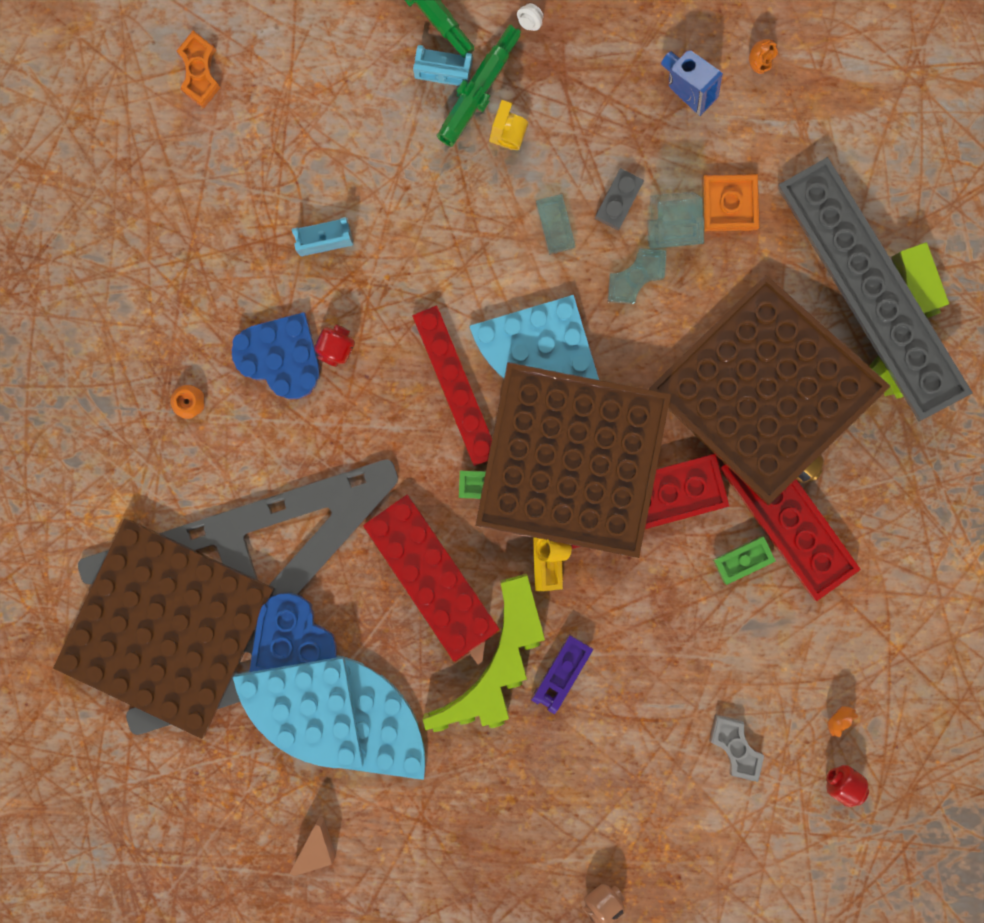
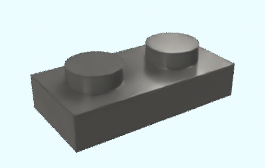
M620 168L595 219L619 231L644 180Z

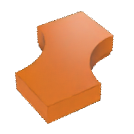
M193 30L176 51L182 57L186 67V76L181 90L204 109L220 90V86L211 74V61L216 49Z

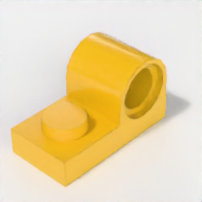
M501 100L492 126L489 142L511 150H519L529 123L523 117L510 113L512 103Z

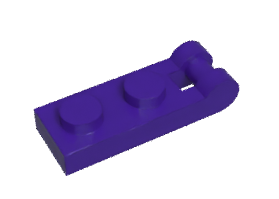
M569 634L541 683L534 691L531 701L536 704L541 703L548 707L547 710L555 714L594 649ZM549 687L557 692L554 697L546 694Z

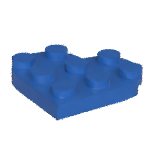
M305 312L251 326L233 338L232 360L237 370L245 377L255 380H266L270 389L276 395L287 399H301L311 394L312 390L317 386L318 379H320V364L314 349L315 346Z
M280 593L271 597L262 606L257 621L250 672L337 657V644L333 633L324 627L314 624V612L312 604L308 600L294 593Z

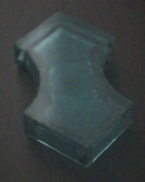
M639 248L636 260L631 267L620 273H610L607 302L635 304L637 294L645 284L665 278L667 251Z

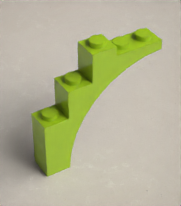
M927 242L903 250L891 257L893 264L927 318L940 314V308L949 305ZM878 355L869 367L891 386L884 393V396L895 395L896 399L903 397Z
M527 574L501 580L504 620L499 644L490 664L478 681L463 695L444 707L424 714L423 723L425 730L433 729V732L442 731L449 728L448 724L458 721L460 725L468 724L475 721L477 716L480 717L482 726L488 725L489 728L499 727L505 724L504 720L509 719L501 687L506 686L507 689L516 688L523 684L522 681L527 680L519 647L524 646L525 650L540 646V641L545 640Z

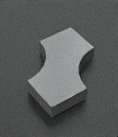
M715 714L709 741L721 747L727 753L730 761L731 776L758 782L764 755L752 749L747 743L744 735V722Z

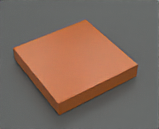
M758 174L704 175L702 177L703 232L754 231L759 229Z

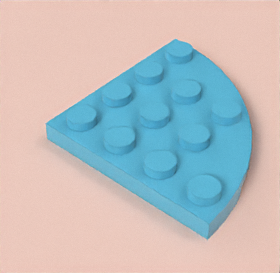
M574 295L469 326L481 354L503 379L507 362L599 380Z
M345 657L364 763L362 767L348 769L424 780L425 747L418 721L412 708L399 690L383 675H379L361 662Z
M344 656L234 675L233 680L236 692L248 717L256 728L279 749L297 759L318 766L347 769L363 766Z

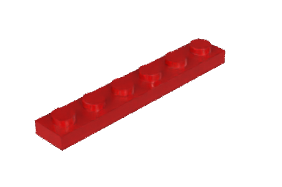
M433 306L412 315L473 465L476 466L488 461L492 437L438 306Z

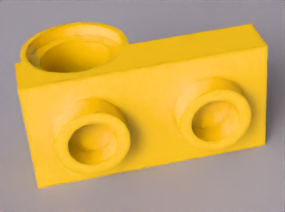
M533 537L535 591L563 589L562 561L569 559L572 552L571 545Z

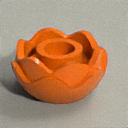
M763 39L753 46L749 55V64L754 72L764 74L765 71L772 68V60L778 55L777 44L773 40Z
M182 385L172 393L170 399L171 408L176 415L185 419H191L204 410V394L193 385ZM186 399H189L188 404L185 403Z
M841 706L827 722L830 734L841 737L842 732L851 726L853 719L858 718V715L855 713L856 710L848 706Z

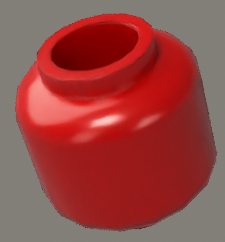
M335 324L334 328H323L314 347L318 354L317 358L334 367H337L338 364L346 363L355 346L354 339L349 336L350 330L338 324Z
M841 765L828 772L826 789L831 797L846 807L859 806L866 801L869 795L868 781L863 775L849 765Z

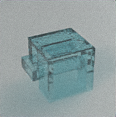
M694 192L650 196L652 220H647L648 247L650 249L704 244V216L701 196Z

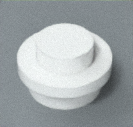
M528 3L518 10L517 17L524 29L537 31L542 26L543 13L539 7Z

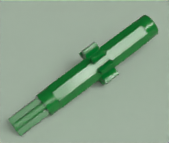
M404 0L409 7L415 3L437 31L450 41L463 58H466V53H472L475 50V46L462 32L453 15L440 0Z
M508 25L498 43L491 48L470 82L468 83L463 80L456 91L458 93L456 97L459 99L436 135L443 144L453 147L476 110L479 109L483 112L490 102V95L487 93L504 68L505 63L509 59V53L520 38L521 31L515 29L513 25Z

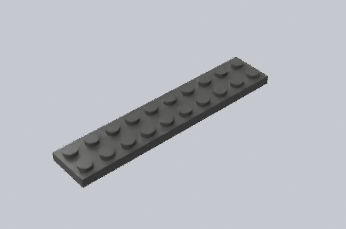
M826 157L779 184L778 189L917 420L920 422L972 394V390L829 158Z

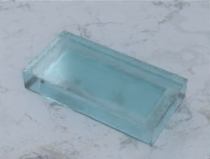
M559 194L536 200L549 255L574 249L576 246L563 195Z

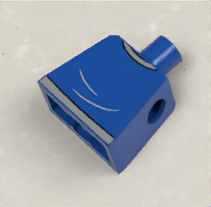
M688 50L681 58L672 51L666 54L661 65L670 72V89L694 112L701 116L719 98L723 73L691 50Z

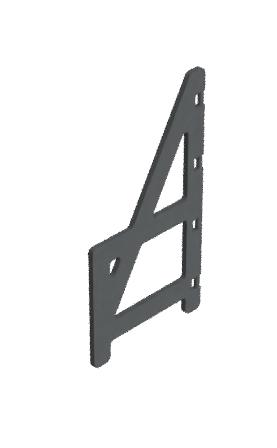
M382 460L159 534L193 550L215 545L218 548L223 564L258 580L245 541V535L301 515L329 508L332 511L329 519L269 584V586L275 588L271 597L280 593L298 594L398 483V475L392 461ZM365 474L366 483L351 487L349 478ZM284 500L286 509L272 513L269 505ZM204 526L206 535L192 540L189 531ZM109 550L85 557L78 562V570L85 584L94 583ZM256 629L245 653L252 654ZM246 670V671H243V672H237V671H236L235 674L247 673V672H250V671H249V670ZM233 678L218 709L240 702ZM135 707L126 714L129 729L135 735H141L171 725Z

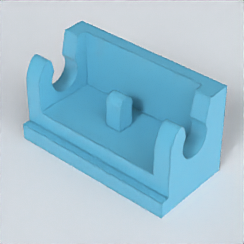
M418 45L413 67L415 79L459 86L463 80L469 83L473 56L471 53H466V58H463L458 54L428 50L423 45Z
M346 217L312 226L292 228V233L296 240V243H294L295 249L301 257L353 246L350 226Z

